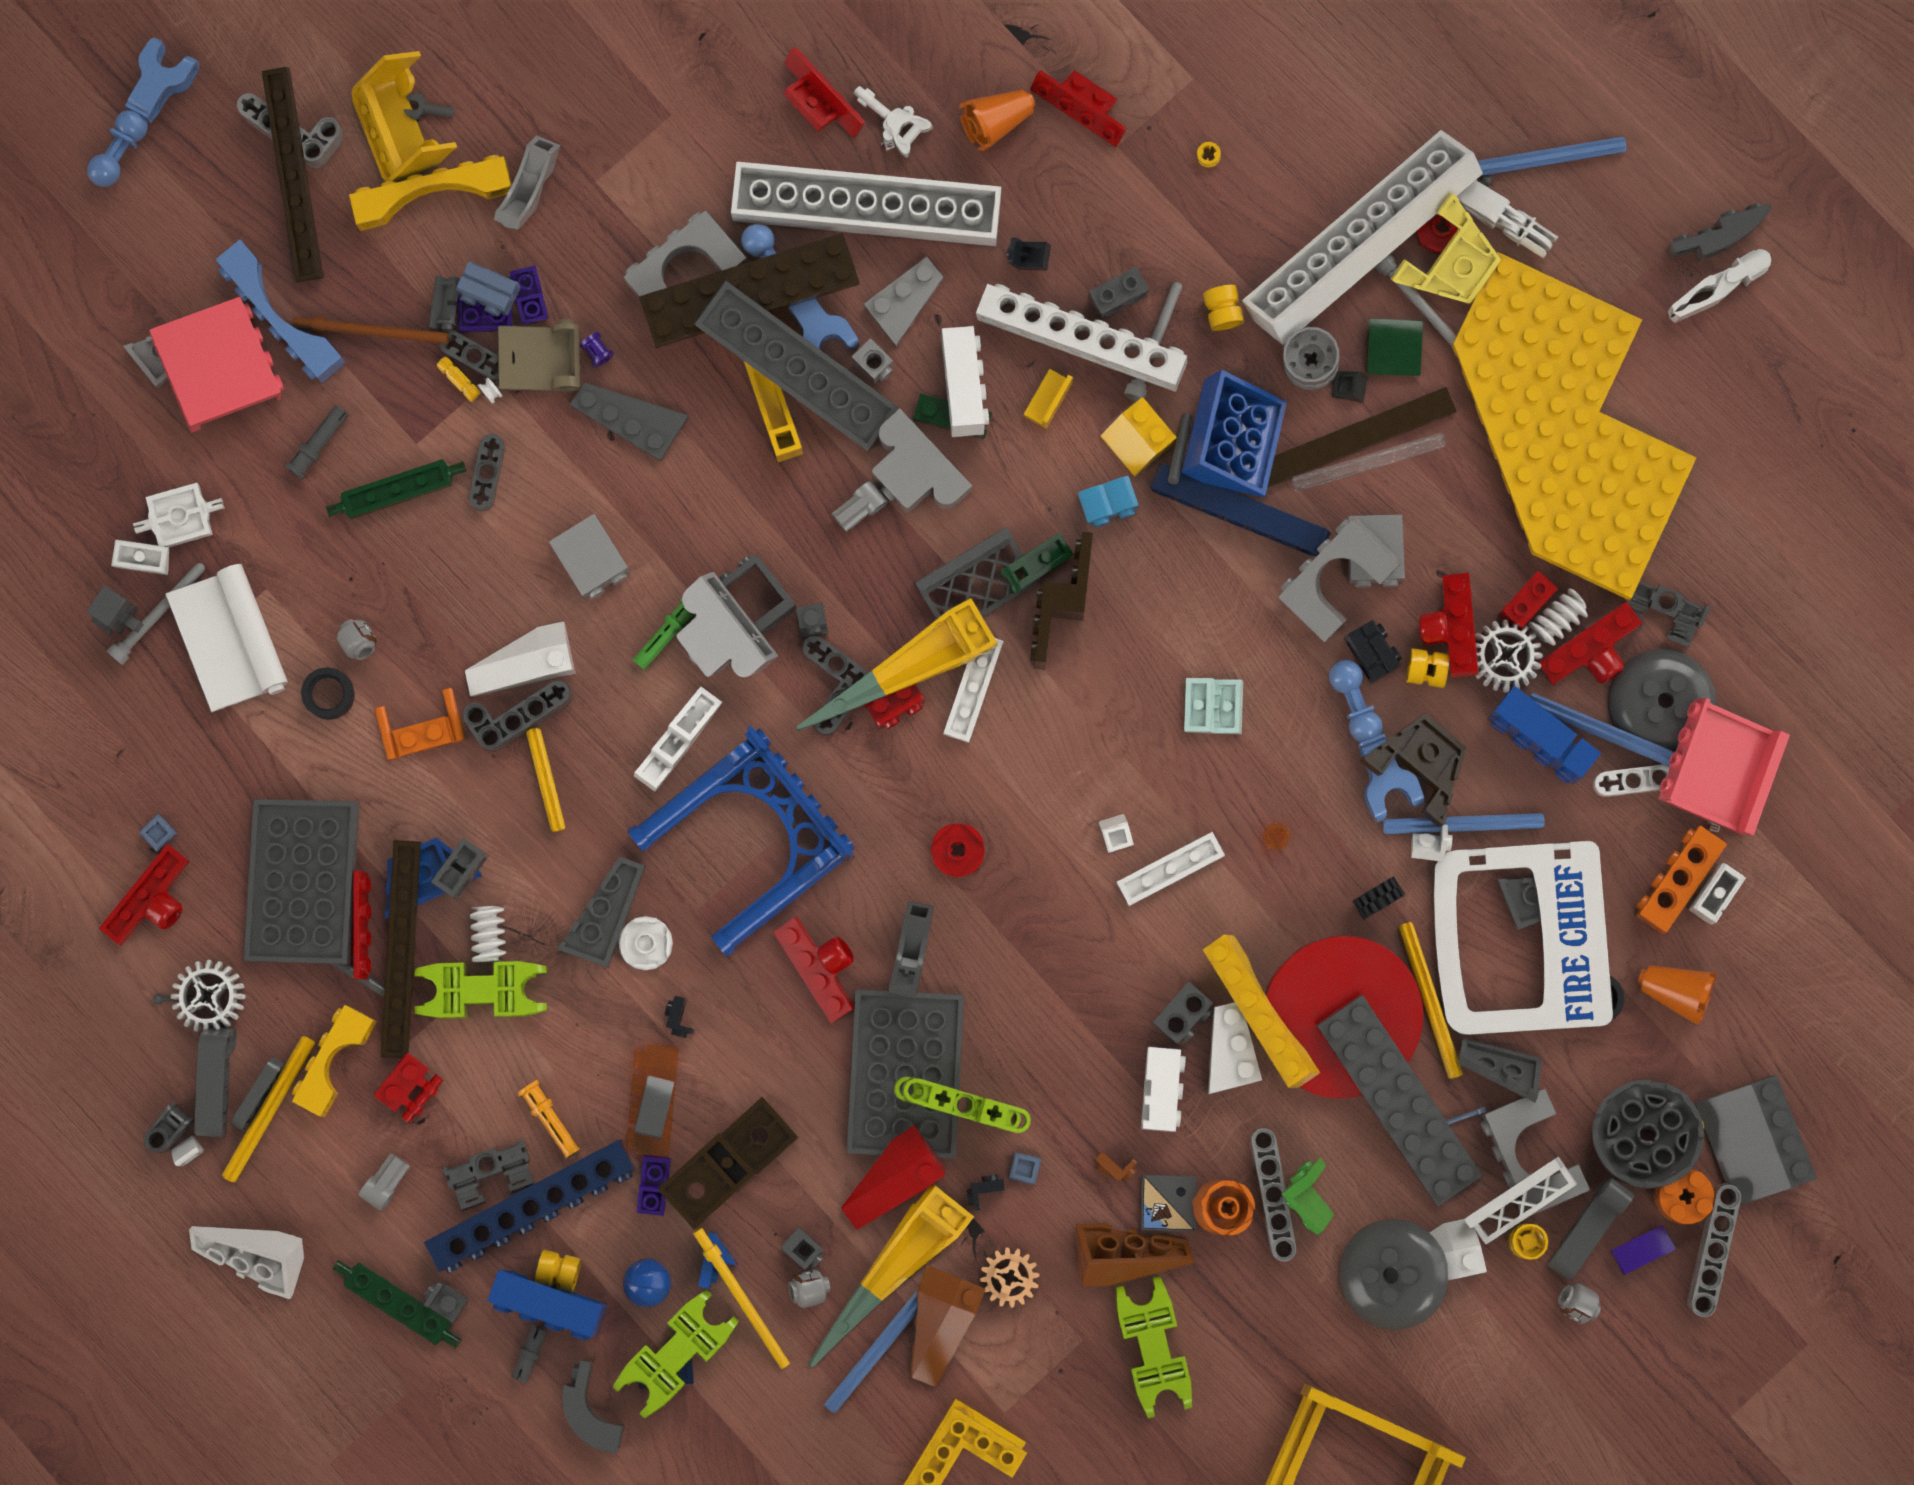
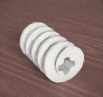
M1571 588L1567 590L1568 596L1562 594L1559 597L1560 603L1554 601L1551 604L1552 610L1546 608L1543 611L1544 617L1542 615L1535 617L1536 624L1529 622V627L1535 635L1543 642H1547L1552 646L1556 645L1553 636H1557L1560 639L1564 638L1562 629L1568 632L1572 631L1570 622L1576 625L1580 624L1578 615L1584 618L1588 617L1584 600Z
M499 906L471 908L477 910V912L470 914V919L478 921L470 926L471 930L478 932L471 936V940L479 943L471 947V951L479 953V955L472 958V962L501 961L499 957L505 955L506 951L498 949V946L505 944L506 940L499 939L498 935L505 933V929L498 928L497 925L505 922V919L497 917V914L504 911V908Z

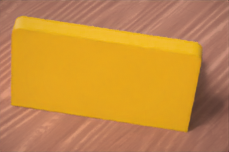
M1049 369L1023 416L1047 429L1073 384V377L1068 375L1066 378Z

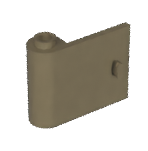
M561 319L552 328L498 326L499 390L561 392L580 390L579 325L574 324V320Z

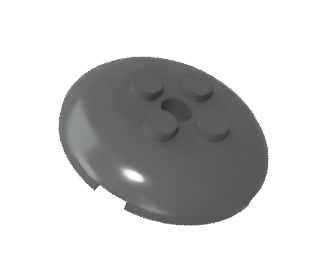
M1655 649L1640 653L1624 664V669L1615 676L1611 684L1608 705L1614 727L1676 752L1679 744L1678 735L1687 722V711L1690 704L1695 699L1708 698L1710 699L1709 703L1717 706V696L1709 674L1696 660L1675 650ZM1659 695H1665L1671 700L1669 708H1663L1659 705Z
M1637 1080L1616 1088L1602 1101L1593 1122L1592 1137L1599 1160L1614 1177L1635 1187L1660 1188L1679 1181L1695 1166L1703 1147L1704 1128L1696 1106L1682 1091L1670 1084L1666 1085L1651 1080ZM1649 1130L1654 1133L1655 1138L1653 1141H1645L1641 1139L1640 1133Z
M1380 1220L1359 1230L1346 1245L1339 1266L1340 1286L1351 1309L1364 1321L1373 1326L1388 1330L1408 1329L1431 1317L1443 1302L1448 1288V1264L1437 1240L1421 1226L1405 1220ZM1389 1267L1396 1269L1399 1277L1396 1282L1387 1280L1386 1271Z

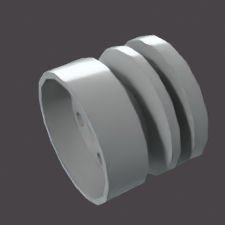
M1306 327L1297 330L1288 338L1283 354V367L1287 378L1295 386L1303 390H1318L1326 387L1334 380L1339 367V348L1336 340L1329 332L1319 327ZM1313 357H1316L1317 365H1306V358L1312 359Z

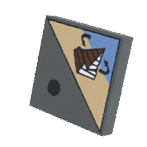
M1142 1175L1141 1230L1196 1232V1218L1192 1201L1197 1194V1177Z

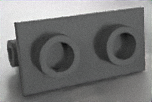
M436 276L429 328L446 332L452 331V327L456 325V322H454L457 307L455 304L458 300L456 287L460 278L450 276L447 279Z

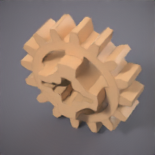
M1009 1247L1005 1249L1004 1255H1001L998 1250L995 1251L996 1259L993 1260L989 1257L986 1259L990 1264L989 1268H981L983 1272L987 1273L986 1277L980 1278V1282H987L988 1286L985 1287V1292L991 1291L993 1293L990 1297L991 1301L999 1298L1000 1306H1003L1005 1301H1009L1012 1308L1014 1307L1015 1300H1019L1022 1305L1025 1304L1023 1297L1027 1295L1032 1298L1031 1287L1038 1288L1039 1286L1033 1282V1278L1039 1277V1273L1032 1272V1269L1037 1265L1036 1262L1029 1264L1027 1261L1030 1255L1026 1254L1022 1258L1018 1248L1014 1254H1010ZM1010 1259L1008 1266L1002 1269L995 1268V1265L1000 1261ZM1020 1262L1026 1267L1028 1278L1021 1276L1018 1270ZM1009 1270H1014V1276L1023 1280V1282L1012 1281L1010 1285H1006V1280L1002 1276L997 1275V1273L1003 1274L1008 1273ZM991 1277L999 1280L1002 1286L1000 1293L994 1288ZM1017 1286L1025 1287L1021 1293L1009 1296L1011 1289Z

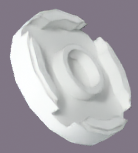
M644 916L633 919L624 927L618 944L620 954L629 965L635 969L648 971L657 969L668 960L672 953L673 939L671 932L664 923L657 918Z

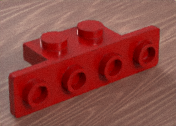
M796 47L792 48L784 64L799 80L785 89L784 96L818 132L837 120L853 138L858 136L865 124L860 114L845 101L843 96L832 87L825 76L809 62L804 54Z
M1042 70L1036 74L1030 87L1032 92L1114 147L1119 145L1126 127L1107 115L1115 106L1116 97L1075 70L1062 84Z
M354 870L351 954H354V979L368 980V974L371 972V960L368 958V947L371 945V933L368 930V920L371 918V906L368 903L371 879L367 872L361 870Z

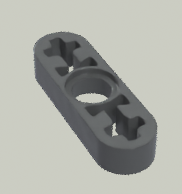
M456 331L444 332L449 333L450 341L456 338V343L464 348L461 357H459L458 355L461 354L460 350L455 347H451L448 350L447 344L439 343L445 355L480 375L489 378L491 381L498 383V373L494 376L493 370L485 365L487 357L490 356L489 363L498 366L497 354ZM479 350L482 353V358L478 363H470L467 360V355L470 351Z
M496 434L484 436L478 450L469 493V501L478 511L489 510L495 501L505 454V444ZM492 441H495L497 446H499V449H494L492 458L497 460V463L491 460H482L483 457L489 459L490 451L486 448V445H491ZM484 466L494 468V476L489 480H484L480 477V470ZM478 482L485 486L492 485L491 489L485 488V496L489 499L488 501H483L482 505H479V502L475 499L482 492V487L477 486Z
M275 1057L268 1061L231 1120L233 1126L241 1131H244L249 1126L276 1082L285 1063Z

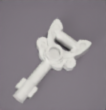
M859 86L853 93L858 97L857 102L863 107L869 106L885 119L883 123V129L885 130L883 132V139L886 142L894 140L896 147L906 158L909 157L910 144L921 132L925 133L933 129L931 122L920 116H915L914 110L910 106H905L903 110L896 108L891 112L874 98L875 94L870 89L864 90ZM912 124L913 126L902 138L899 134L903 127Z

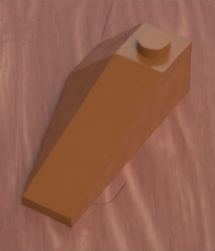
M1105 1223L1076 1224L1077 1269L1082 1287L1110 1286L1190 1265L1194 1262L1189 1242L1185 1239L1154 1234L1150 1237L1137 1234V1230L1128 1228V1232L1112 1229V1225Z
M927 1265L917 1290L916 1300H918V1308L914 1322L916 1332L915 1343H913L911 1378L934 1387L937 1386L976 1315L985 1293V1288Z

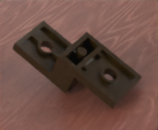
M1082 532V538L1076 539L1074 559L1079 560V565H1073L1071 584L1044 581L1043 588H1038L1036 608L1041 609L1040 615H1035L1033 635H1038L1037 642L1032 641L1030 661L1035 662V669L1045 670L1051 617L1083 621L1093 533Z
M761 1097L724 1132L718 1133L657 1189L695 1230L730 1197L742 1190L799 1137L770 1104ZM762 1127L767 1130L768 1138L764 1143L759 1144L754 1141L752 1135L756 1128ZM695 1182L701 1183L704 1187V1194L699 1199H694L689 1194V1187Z

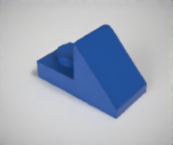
M709 1232L708 1237L713 1244H717L722 1252L720 1256L726 1264L738 1265L718 1234ZM704 1257L698 1286L711 1288L712 1283L717 1284L719 1273L712 1262H708Z

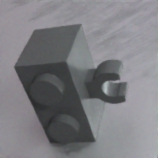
M105 585L86 611L93 616L91 622L109 634L113 630L121 634L126 626L138 633L144 625L133 617L139 608Z

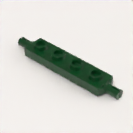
M441 459L342 492L341 502L326 506L329 517L345 512L350 519H354L452 486V476L467 472L464 461L448 466Z
M338 1260L332 1270L345 1277L343 1286L433 1345L436 1346L443 1340L456 1349L459 1346L458 1343H461L462 1338L449 1331L451 1321L431 1308L425 1307L423 1303L361 1263L350 1268Z

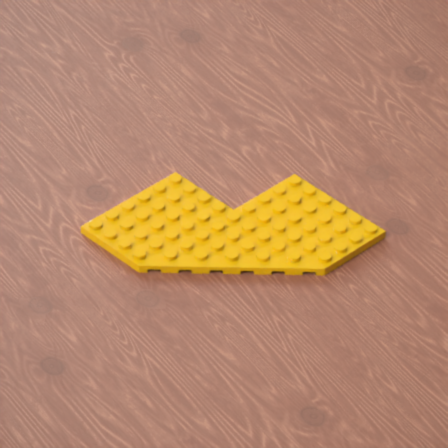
M1497 252L1501 261L1477 293L1452 348L1459 359L1462 374L1475 401V408L1487 432L1490 447L1495 460L1497 459L1503 481L1508 494L1511 495L1521 528L1524 529L1528 539L1531 554L1630 601L1697 457L1599 412L1642 319Z

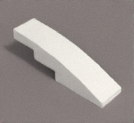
M700 687L670 723L668 730L635 771L634 777L656 792L714 716L722 701Z

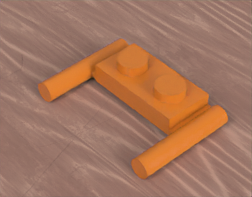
M452 688L442 690L448 717L444 716L393 730V732H391L385 706L374 709L388 761L466 740Z

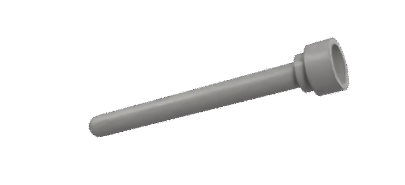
M1389 254L1374 268L1379 274L1383 273L1385 277L1388 275L1391 278L1397 270L1396 259ZM1395 283L1452 347L1457 337L1413 287Z
M1179 282L1172 284L1151 339L1159 343V346L1182 290V285ZM1139 378L1132 380L1131 383L1127 384L1124 396L1133 401H1138L1142 397L1145 399L1147 394L1146 381Z
M197 563L171 591L193 584L204 572L205 566L202 563ZM165 596L141 622L144 625L138 633L133 630L122 643L120 641L116 645L113 643L107 650L122 666L130 658L128 656L131 653L130 649L170 608L167 597Z

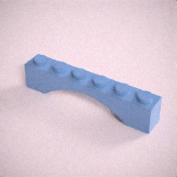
M240 239L215 259L221 266L218 271L225 280L229 282L232 279L238 285L234 290L244 302L249 298L255 305L251 310L261 321L265 318L269 321L271 326L268 330L278 341L283 338L287 342L288 346L285 349L294 360L300 358L305 363L302 369L311 380L317 377L323 383L346 364L325 337L314 336L297 330L276 314L265 293L262 265Z

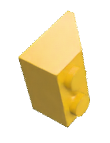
M1143 397L1124 411L1100 436L1134 477L1175 445L1177 439Z

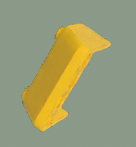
M420 51L384 55L352 89L353 105L381 176L385 181H400L408 176L435 167L457 148L456 142L439 144L434 139L424 141L417 120L410 118L404 113V109L412 110L409 100L406 99L415 85L414 76L409 68L421 57Z

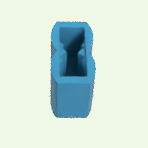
M1129 476L1078 492V498L1088 526L1094 525L1095 528L1109 524V519L1119 516L1120 519L1129 518L1135 515V510L1139 509Z

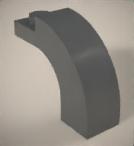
M912 901L907 902L898 952L889 986L890 993L916 997L934 911V906Z
M582 1359L579 1365H574L571 1380L576 1381L575 1386L570 1384L563 1386L562 1401L566 1419L575 1434L585 1443L598 1450L617 1454L620 1450L625 1425L606 1421L598 1417L591 1409L587 1393L594 1361Z

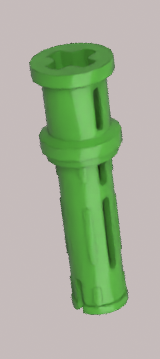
M682 598L680 599L681 603L675 610L665 616L664 620L666 622L639 653L632 658L643 670H646L671 639L696 615V613H690L685 609Z

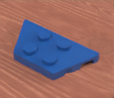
M437 837L421 845L418 906L446 894V892L431 881L454 850ZM392 858L387 860L388 879L386 883L387 900L385 918L389 920ZM478 871L472 881L483 877L482 873Z

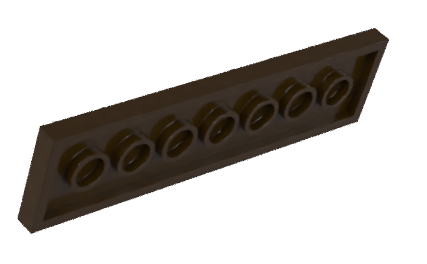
M840 233L639 296V300L655 347L660 348L705 333L695 326L694 323L724 281L733 285L769 313L860 284L844 235Z

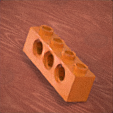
M1701 825L1694 830L1690 828L1681 840L1685 843L1679 852L1674 850L1666 862L1669 867L1665 873L1659 872L1651 883L1654 889L1650 895L1644 894L1636 905L1639 911L1635 916L1660 934L1668 932L1727 845L1726 842ZM1690 849H1694L1700 854V861L1698 863H1692L1689 860L1688 852ZM1675 871L1681 872L1685 877V882L1682 886L1675 884L1673 881ZM1660 893L1666 894L1670 899V904L1667 908H1663L1658 904L1657 899Z

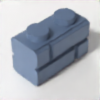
M469 261L456 290L461 295L460 300L472 306H475L477 302L484 305V310L494 316H499L500 313L507 316L520 291V285L512 279Z

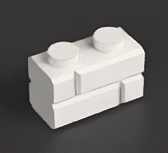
M1725 863L1717 865L1688 910L1710 925L1717 923L1722 915V911L1726 909L1746 878Z

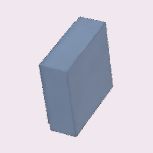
M157 814L139 831V834L157 852H160L178 834L160 814Z
M1015 1152L1008 1179L1035 1185L1041 1158Z

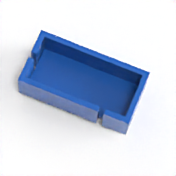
M1516 686L1505 695L1488 717L1492 721L1491 726L1502 734L1506 732L1512 736V742L1522 750L1526 748L1535 754L1533 758L1544 767L1549 765L1557 771L1555 776L1566 784L1569 782L1575 784L1582 779L1601 754L1583 738L1575 745L1572 741L1578 734Z
M508 1269L498 1270L487 1301L493 1303V1309L507 1314L508 1312L512 1313V1310L519 1312V1318L533 1323L534 1321L537 1322L538 1319L545 1321V1327L559 1332L560 1330L563 1331L564 1328L571 1330V1336L585 1341L586 1339L589 1340L590 1337L598 1335L608 1306L606 1303L575 1292L570 1293L558 1290L554 1285L548 1287L536 1283L534 1278L530 1281L528 1276Z

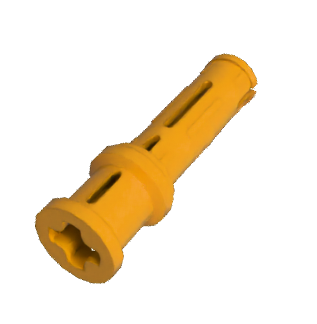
M537 1079L517 1094L523 1096L532 1109L530 1112L532 1116L539 1117L565 1159L580 1150V1148L552 1109V1100L547 1099L538 1086L540 1082Z

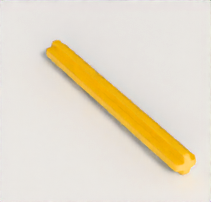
M1412 922L1401 924L1398 929L1447 1077L1449 1079L1462 1075L1460 1064H1458V1058Z
M302 1036L222 1173L224 1179L230 1182L237 1181L313 1049L315 1042L309 1037Z

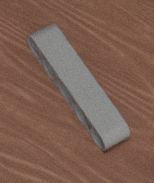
M1260 1128L1252 1133L1250 1146L1271 1255L1276 1260L1287 1262L1296 1254V1243L1289 1206L1282 1195L1285 1190L1277 1140L1271 1130ZM1259 1133H1266L1270 1137V1144L1267 1148H1260L1256 1144V1137ZM1264 1160H1271L1275 1164V1171L1272 1175L1267 1176L1262 1173L1261 1164ZM1270 1187H1276L1280 1191V1198L1277 1202L1271 1203L1266 1198V1191ZM1275 1214H1281L1285 1218V1225L1280 1230L1274 1229L1271 1225V1218ZM1281 1241H1285L1290 1245V1253L1285 1257H1280L1276 1252V1246Z
M1720 1183L1714 1187V1205L1711 1213L1706 1216L1687 1298L1688 1308L1700 1317L1711 1316L1716 1310L1740 1207L1741 1193L1737 1187L1728 1183ZM1725 1189H1730L1733 1194L1731 1201L1728 1203H1723L1720 1199V1194ZM1718 1216L1726 1218V1226L1722 1230H1716L1714 1226V1221ZM1712 1243L1720 1245V1252L1715 1257H1710L1708 1254V1247ZM1710 1269L1714 1273V1279L1711 1283L1704 1284L1702 1274ZM1705 1296L1708 1300V1305L1704 1310L1699 1311L1695 1306L1696 1301L1699 1297Z

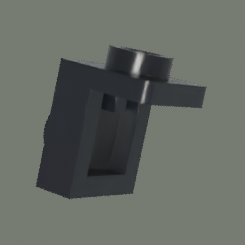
M1012 237L1010 246L1007 249L1008 263L1018 270L1047 271L1051 245L1047 242H1027L1017 237Z
M674 996L673 1001H668L665 1010V1016H668L666 1027L672 1029L671 1035L687 1038V1034L694 1035L695 1029L680 1025L687 1002L686 998Z
M998 1175L982 1176V1182L971 1183L972 1189L966 1190L968 1206L974 1205V1211L980 1210L978 1194L1005 1190L1004 1179L998 1180Z

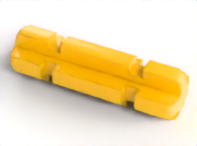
M448 357L442 358L437 363L438 369L443 374H446V377L460 392H463L469 401L472 402L481 394L479 389L474 384L471 385V381L456 366L454 367L453 362Z

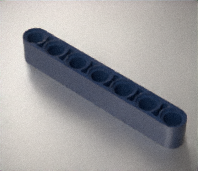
M1159 464L1150 486V490L1156 494L1313 557H1317L1320 554L1317 551L1318 547L1327 538L1329 539L1331 534L1329 530L1229 489L1202 483L1182 473V470L1179 482L1171 484L1168 482L1171 466L1166 464Z

